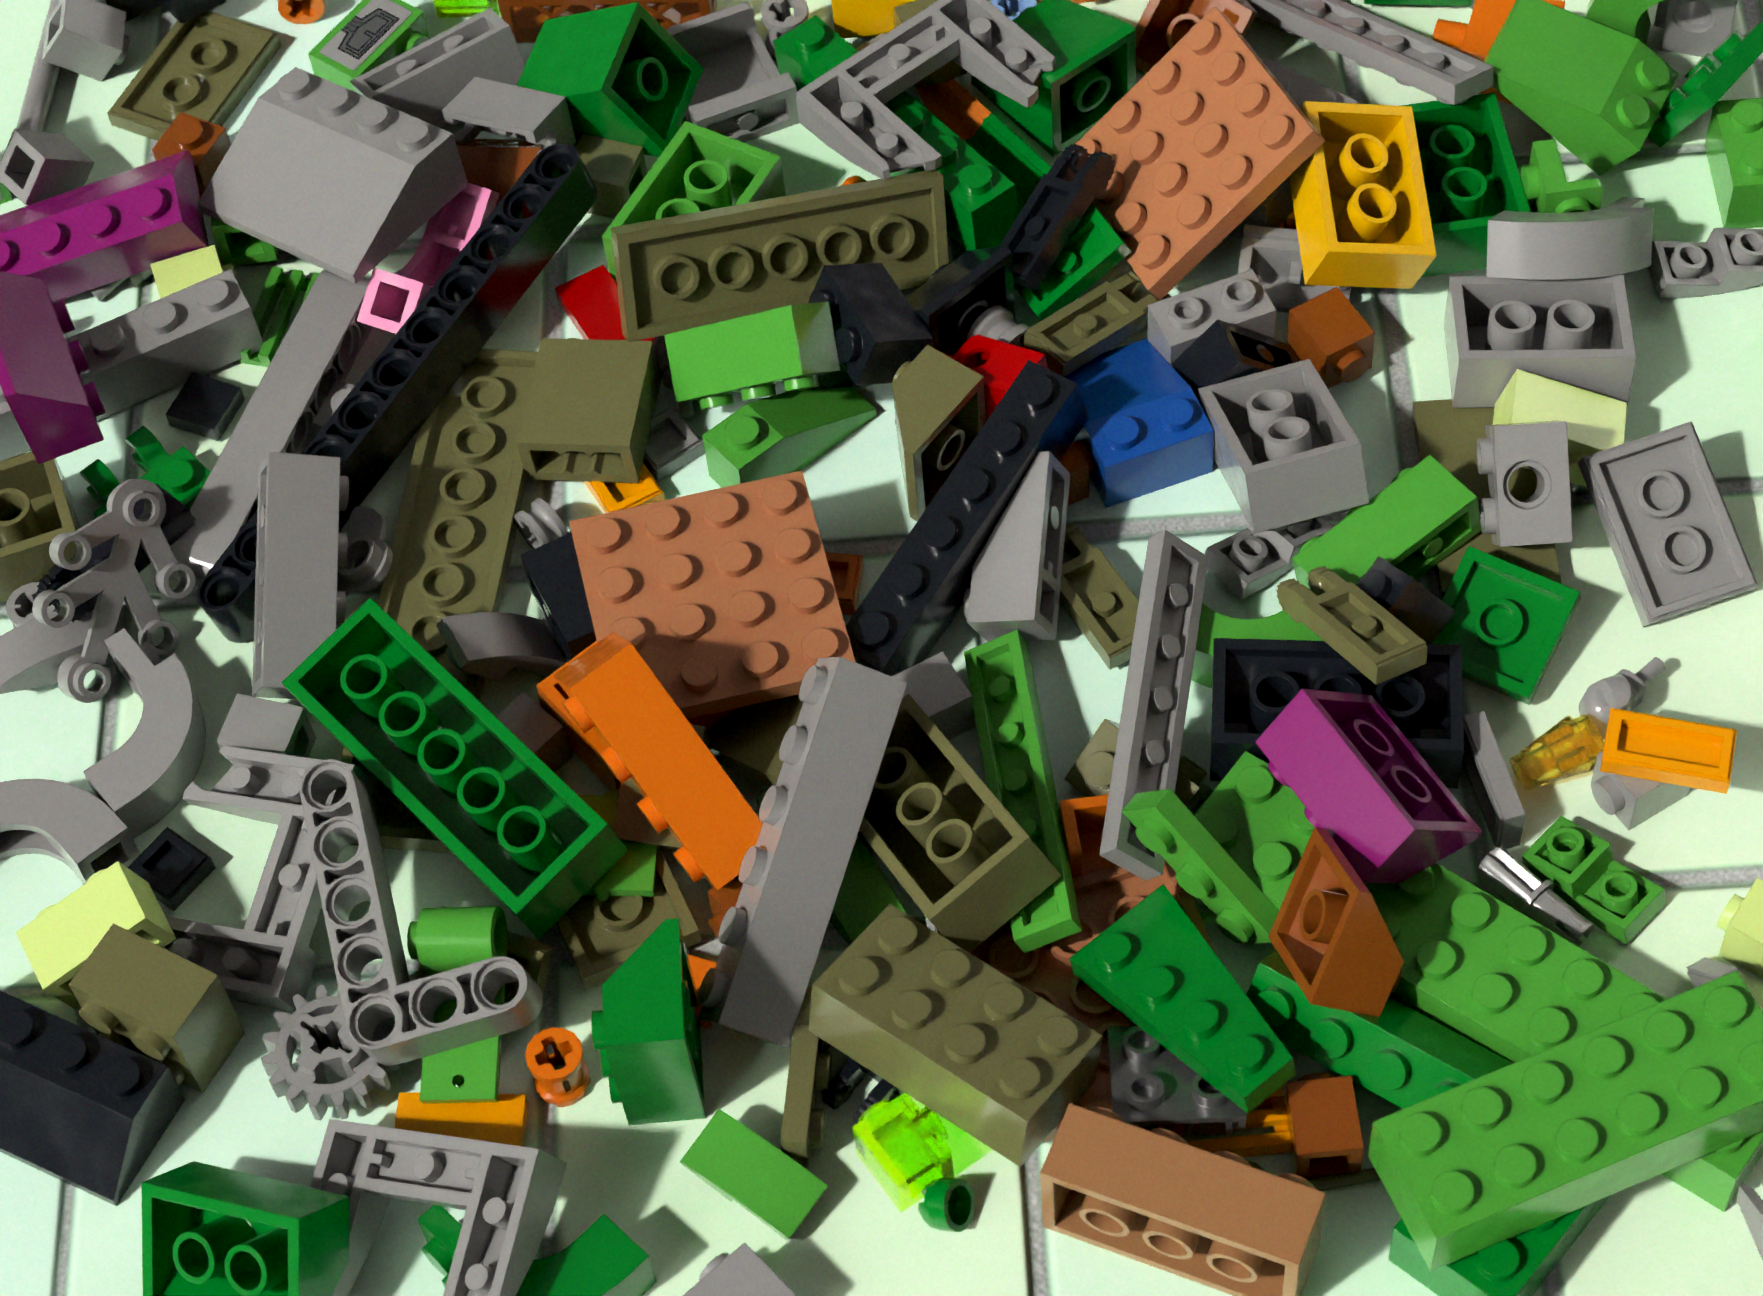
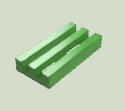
M272 266L253 312L262 338L283 288L285 290L260 351L251 354L249 348L240 352L242 357L240 359L241 363L263 367L269 366L288 324L300 290L306 292L299 309L320 273L313 272L310 279L305 278L304 272L301 270L293 269L291 275H285L283 268Z

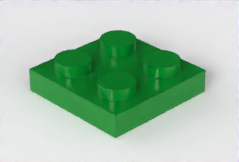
M1759 22L1744 36L1737 30H1734L1711 53L1716 59L1709 53L1704 55L1684 75L1687 80L1681 85V88L1676 86L1670 91L1659 112L1660 117L1654 122L1648 134V137L1659 148L1715 105L1762 54L1763 23Z
M1468 546L1442 599L1445 604L1455 611V614L1432 644L1462 645V677L1530 705L1581 600L1580 591Z

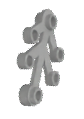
M132 478L120 483L108 497L107 512L73 533L63 532L58 534L51 541L49 547V555L54 564L69 570H79L89 562L92 548L115 536L110 556L57 590L42 591L36 596L32 606L33 615L38 622L53 628H61L69 624L73 619L76 607L98 594L82 653L68 656L61 663L57 673V682L60 690L67 697L83 703L98 701L110 688L111 672L106 664L109 651L104 640L115 632L123 601L139 629L138 642L140 645L147 641L158 655H167L176 648L179 641L177 627L173 623L161 619L134 565L141 543L156 570L154 584L159 593L175 599H181L188 596L195 586L194 572L187 565L177 562L160 527L166 513L164 495L157 485L148 480ZM143 499L145 503L143 514L140 518L136 519L133 513L134 505L138 500ZM74 541L77 546V553L72 560L66 561L64 549L69 542ZM178 570L181 577L180 583L175 589L171 590L169 587V577L174 571ZM58 599L60 611L58 615L50 619L47 615V607L52 600ZM162 627L164 630L163 641L159 645L154 646L152 641L153 633L157 628ZM94 670L96 674L95 681L86 690L84 678L89 671Z

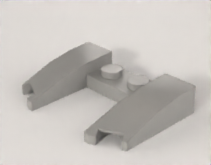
M938 0L795 92L799 123L849 162L883 180L890 179V173L924 166L925 171L937 169L942 166V156L884 105L885 103L953 60L957 65L989 87L1029 108L1036 102L1039 96L1038 86L1034 85L1041 72L1053 71L1055 68V56L988 0Z
M223 745L218 752L227 758L233 766L211 791L203 790L192 781L185 789L182 799L190 805L276 824L278 828L244 929L165 916L176 939L164 948L217 974L229 999L294 1012L296 1008L292 997L299 994L306 998L319 959V954L312 950L309 944L322 903L300 798V782L306 770L321 760ZM344 763L366 786L372 796L376 783L355 764ZM339 787L333 790L326 800V805H333L339 802L345 795L347 787Z
M329 1119L310 1187L349 1196L350 1260L332 1296L350 1295L372 1250L391 1199L466 1210L443 1296H516L534 1261L553 1213L568 1163L536 1148Z

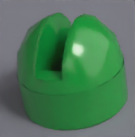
M940 1178L932 1180L923 1188L921 1193L924 1195V1202L918 1204V1211L929 1227L940 1231L962 1232L969 1226L974 1215L975 1197L971 1185L966 1180Z

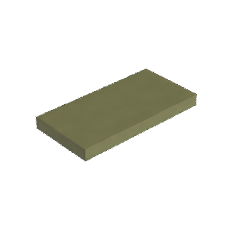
M1452 399L1413 402L1412 418L1419 462L1429 455L1435 458L1477 496L1480 514V499L1489 498L1488 474H1479L1476 444L1478 438H1486L1485 425H1493L1494 407L1453 408ZM1520 467L1511 474L1508 488L1516 500H1525L1536 490L1537 478L1531 469ZM1482 530L1435 565L1441 601L1468 546L1562 584L1555 543L1499 547L1491 543V534H1483Z

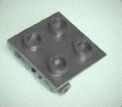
M1139 1026L1107 1027L1112 1111L1118 1114L1125 1123L1148 1131L1159 1128V1125H1165V1129L1173 1132V1124H1185L1186 1138L1193 1137V1123H1198L1199 1134L1225 1133L1226 1136H1232L1233 1129L1245 1128V1121H1247V1113Z

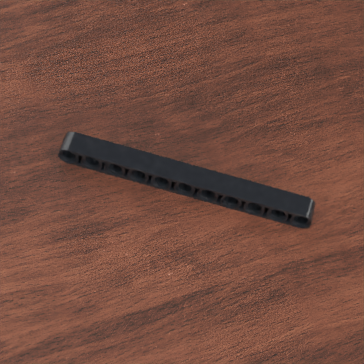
M566 143L553 144L536 155L302 452L305 455L340 457V476L348 477L349 498L346 510L339 511V532L348 522L353 509L362 504L593 206L597 198V188L574 146ZM257 511L202 579L196 594L199 605L227 640L236 643L246 642L254 638Z

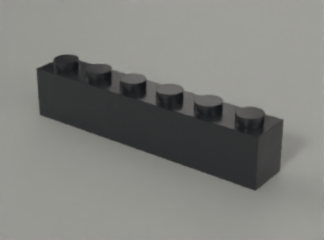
M1030 360L1027 361L847 623L846 630L856 663L892 677L927 658L963 605L964 593L967 588L971 587L972 567L1037 453L1050 451L1060 462L1089 419L1078 383Z

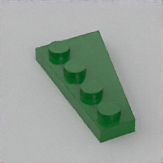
M1164 884L1069 958L1073 974L1247 1114L1296 1074L1291 1054Z

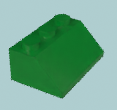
M679 918L665 919L602 984L603 1010H596L591 1013L593 1045L595 1051L600 1050L603 1077H609L612 1104L622 1103L629 1126L706 1118L700 1020L696 1019L694 1007H699L698 994Z
M196 1161L141 1182L143 1296H332L350 1260L349 1196Z

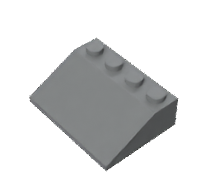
M295 67L258 97L197 205L201 213L356 284L467 187L468 182L453 133Z

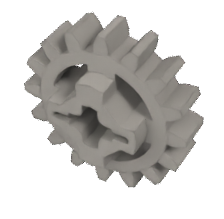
M321 984L317 985L315 1000L307 1002L299 994L292 997L296 1011L291 1015L281 1011L275 1012L273 1017L280 1031L264 1033L262 1039L269 1053L261 1057V1062L267 1075L271 1077L268 1081L277 1098L285 1096L291 1111L298 1113L309 1103V1108L315 1120H322L328 1107H335L341 1119H346L349 1116V1104L358 1101L367 1110L373 1106L369 1095L373 1088L389 1092L392 1086L385 1070H400L402 1064L386 1066L377 1063L365 1053L348 1034L339 991L337 996H329L325 986ZM387 1018L375 1027L373 1041H380L388 1037L394 1028V1018ZM295 1048L301 1051V1054L296 1059L299 1067L296 1072L293 1070L292 1065Z

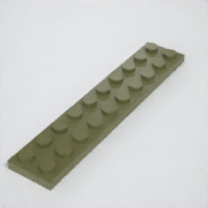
M481 349L418 430L391 544L392 564L387 578L382 583L377 603L478 701L481 698L485 677L474 673L467 675L451 663L446 654L448 646L436 624L444 617L453 615L499 612L517 530L514 515L521 511L527 483L516 441L538 352ZM343 747L340 761L355 764L376 783L371 797L382 848L448 853V849ZM358 843L350 844V846H358Z

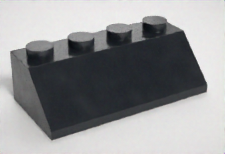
M1214 638L1210 781H1222L1245 751L1268 763L1269 759L1255 741L1301 689L1372 695L1443 784L1449 789H1458L1464 753L1462 645L1426 644L1428 646L1426 664L1375 685L1325 641Z
M0 991V1152L117 1206L186 1100L169 1067Z

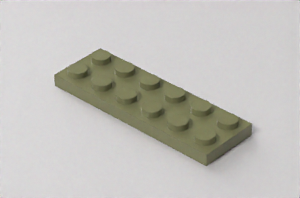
M937 169L893 176L885 180L876 179L611 228L622 334L628 342L663 336L788 305L807 304L824 265L882 263L899 289L905 290L922 286L930 280L933 273L939 267L949 264L944 179Z

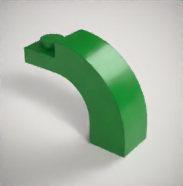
M432 1205L417 1219L427 1242L421 1250L430 1263L445 1276L441 1280L445 1288L462 1225L443 1207ZM602 1214L569 1246L551 1256L534 1260L516 1296H643L657 1280L649 1255L605 1214Z

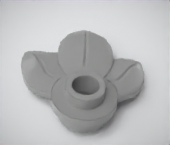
M356 506L348 520L346 529L348 540L347 560L344 569H338L337 591H344L346 596L351 592L361 593L379 586L387 578L390 571L393 554L391 548L384 542L386 522L372 508Z

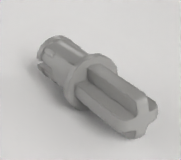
M1498 846L1491 850L1479 864L1477 869L1479 877L1520 913L1579 947L1583 943L1579 938L1582 935L1587 938L1593 931L1595 925L1590 920L1587 921L1553 891L1555 884L1550 879L1542 882L1503 847Z

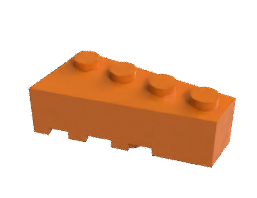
M615 632L610 633L553 675L569 696L562 704L584 733L593 728L607 748L599 754L620 783L623 784L630 778L642 793L644 798L636 804L657 833L660 834L668 828L682 846L673 855L693 882L696 884L705 877L715 889L719 890L739 875L742 860L751 846H756L763 823L633 644Z

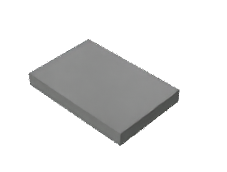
M1692 421L1582 457L1577 462L1643 628L1750 592L1758 587Z

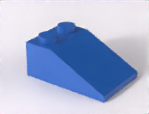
M1147 339L1106 351L1065 377L1078 383L1089 414V419L1074 442L1082 440L1091 455L1094 469L1093 472L1089 473V476L1105 508L1213 472L1214 430L1192 388Z

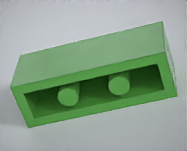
M829 302L788 305L664 335L676 402L699 400L701 410L733 405V394L741 392L742 401L775 396V385L784 383L785 392L819 386L817 375L840 371Z
M1429 455L1414 467H1408L1400 471L1393 478L1390 485L1371 498L1368 504L1351 508L1345 518L1325 534L1308 540L1302 546L1299 553L1292 558L1297 581L1299 580L1300 585L1303 584L1310 590L1307 585L1308 573L1317 567L1326 566V568H1330L1331 572L1334 571L1347 583L1353 582L1357 585L1360 578L1369 570L1379 556L1417 580L1481 531L1477 496L1435 458Z

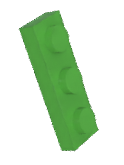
M1171 789L1136 793L1124 807L1122 813L1136 827L1135 833L1140 842L1151 851L1160 854L1177 873L1176 880L1187 893L1200 899L1217 917L1215 922L1220 931L1231 940L1240 944L1271 943L1268 935L1279 910Z

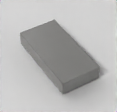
M1482 711L1463 716L1464 753L1462 764L1495 847L1499 846L1504 849L1520 846L1526 814L1486 714Z

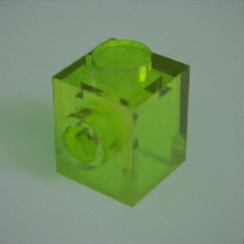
M903 1093L891 1102L888 1100L877 1102L868 1108L859 1118L858 1124L852 1127L857 1155L900 1212H903L924 1198L921 1191L932 1180L954 1178L952 1152L945 1143L949 1136L937 1114L928 1107L920 1110L908 1094Z

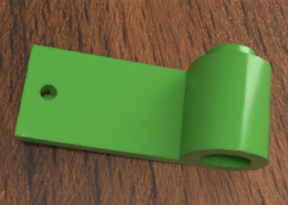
M500 906L423 908L420 911L418 920L411 921L408 927L407 946L411 959H418L422 970L428 976L492 957H507L508 932L504 911ZM505 985L497 991L495 997L496 1005L504 1004ZM448 1000L442 1003L436 1009L434 1023H442L448 1020L455 1013L457 1000ZM502 1035L423 1057L420 1101L423 1104L498 1102Z

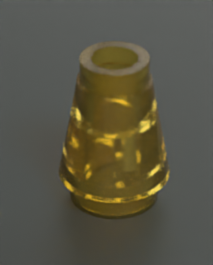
M1582 714L1575 719L1567 715L1522 749L1519 754L1511 757L1509 761L1519 783L1524 790L1528 791L1536 786H1544L1594 771L1596 757L1598 753L1603 751L1604 741L1596 726L1586 714Z

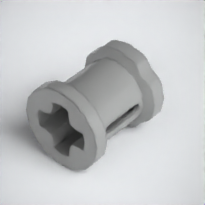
M766 0L762 4L761 17L763 24L769 30L765 39V47L772 60L777 61L773 41L808 20L809 8L805 0ZM790 8L794 9V16H791Z

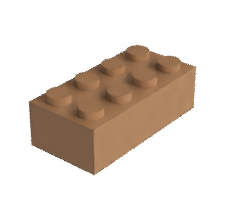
M1070 1103L1040 1171L1044 1228L1233 1296H1302L1320 1247L1326 1193L1316 1190L1311 1182L1298 1175L1281 1173L1276 1176L1251 1167L1247 1160L1235 1153L1222 1150L1210 1153L1188 1145L1181 1136L1169 1130L1154 1128L1148 1131L1125 1123L1118 1114L1106 1108L1091 1106L1085 1109Z

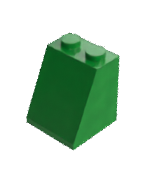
M1043 0L1034 7L1025 9L1018 17L1012 20L1055 56V68L1053 71L1041 72L1034 85L1038 86L1039 96L1031 107L1027 108L971 74L972 84L1052 157L1065 150V147H1069L1070 144L1079 141L1136 84V29L1127 22L1069 0Z
M639 2L545 20L516 86L566 97L576 139L574 144H577L583 133L642 146L644 155L659 157L680 128L703 68Z

